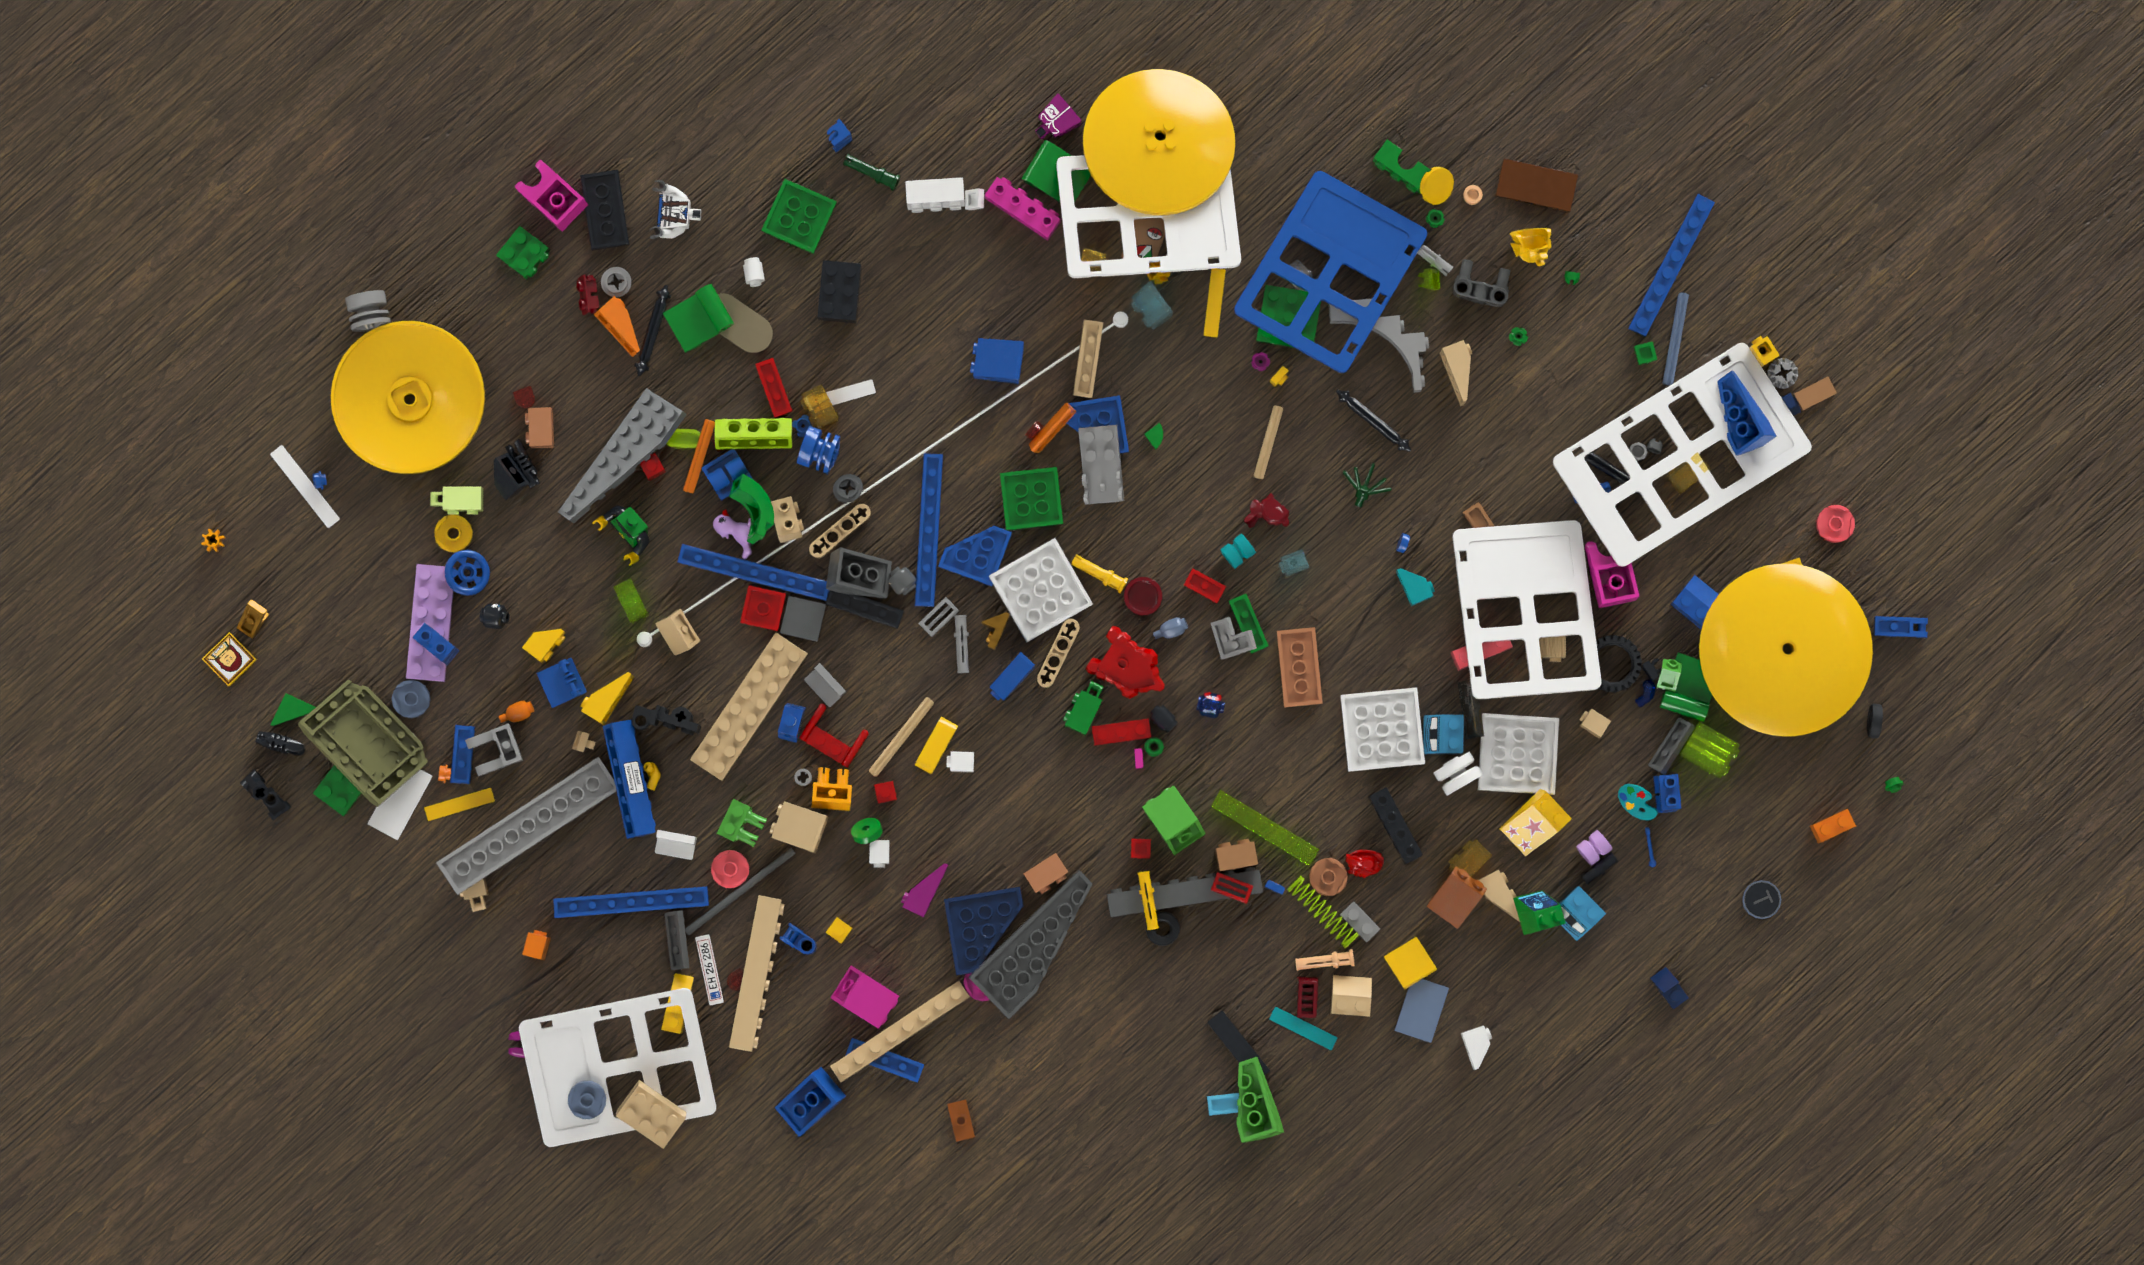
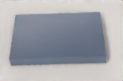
M1424 979L1408 987L1394 1031L1431 1043L1449 988Z

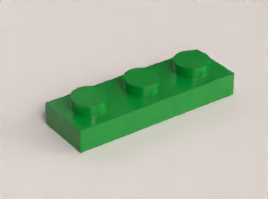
M1247 594L1229 600L1228 602L1241 632L1252 630L1257 649L1251 650L1250 654L1269 647Z

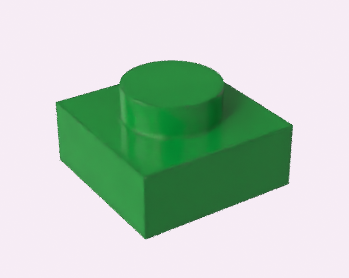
M1653 341L1633 347L1638 365L1658 360Z

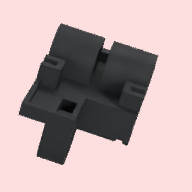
M657 705L656 710L635 706L632 723L639 730H644L649 725L657 726L658 722L661 721L664 727L673 730L679 727L682 728L681 731L692 736L694 732L698 734L700 732L701 726L693 722L692 713L684 707H677L672 711L671 715H668L669 710ZM681 713H684L686 719H682L681 722H679L678 716ZM638 716L646 717L647 721L644 726L636 724Z

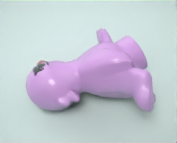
M725 509L713 521L715 531L722 538L726 537V539L729 538V534H732L735 540L743 547V559H747L752 555L751 543L747 542L751 518L748 520V523L735 522L729 516L727 509Z

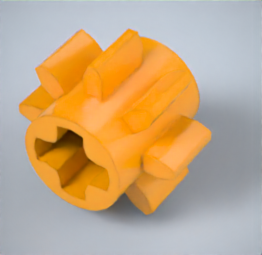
M1160 262L1149 263V268L1160 267ZM1171 272L1148 273L1147 276L1149 280H1154L1155 284H1162L1168 281Z
M208 529L209 533L207 535L202 534L205 541L201 545H208V552L212 548L219 552L218 548L220 546L225 547L222 540L226 537L219 536L220 530L218 529L215 533ZM210 538H215L217 540V543L215 544L209 541Z

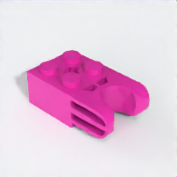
M539 160L535 167L542 176L540 183L531 187L520 181L515 185V188L563 232L588 206V203L542 160Z
M1592 541L1586 542L1585 553L1598 608L1636 601L1640 596L1632 563L1621 567L1616 564L1612 556L1602 555L1596 543ZM1612 581H1614V583H1618V586H1612Z

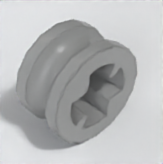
M800 769L795 773V781L800 786H807L812 781V775L807 769ZM801 772H805V775L808 774L809 776L805 783H801L802 780H798Z

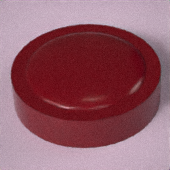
M1139 577L1127 585L1124 592V601L1132 613L1140 616L1150 615L1161 605L1162 591L1158 583L1153 579Z

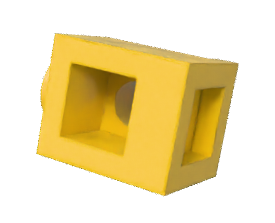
M1760 336L1751 342L1753 345L1750 347V350L1761 367L1779 356L1768 336L1763 339ZM1764 348L1765 354H1761L1759 349Z

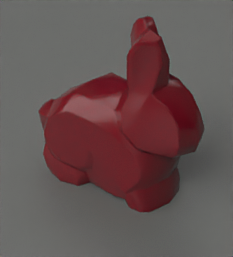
M1269 493L1261 502L1256 499L1252 500L1249 508L1250 514L1243 520L1249 528L1254 527L1259 518H1263L1271 525L1287 527L1289 525V511L1274 498L1272 493Z

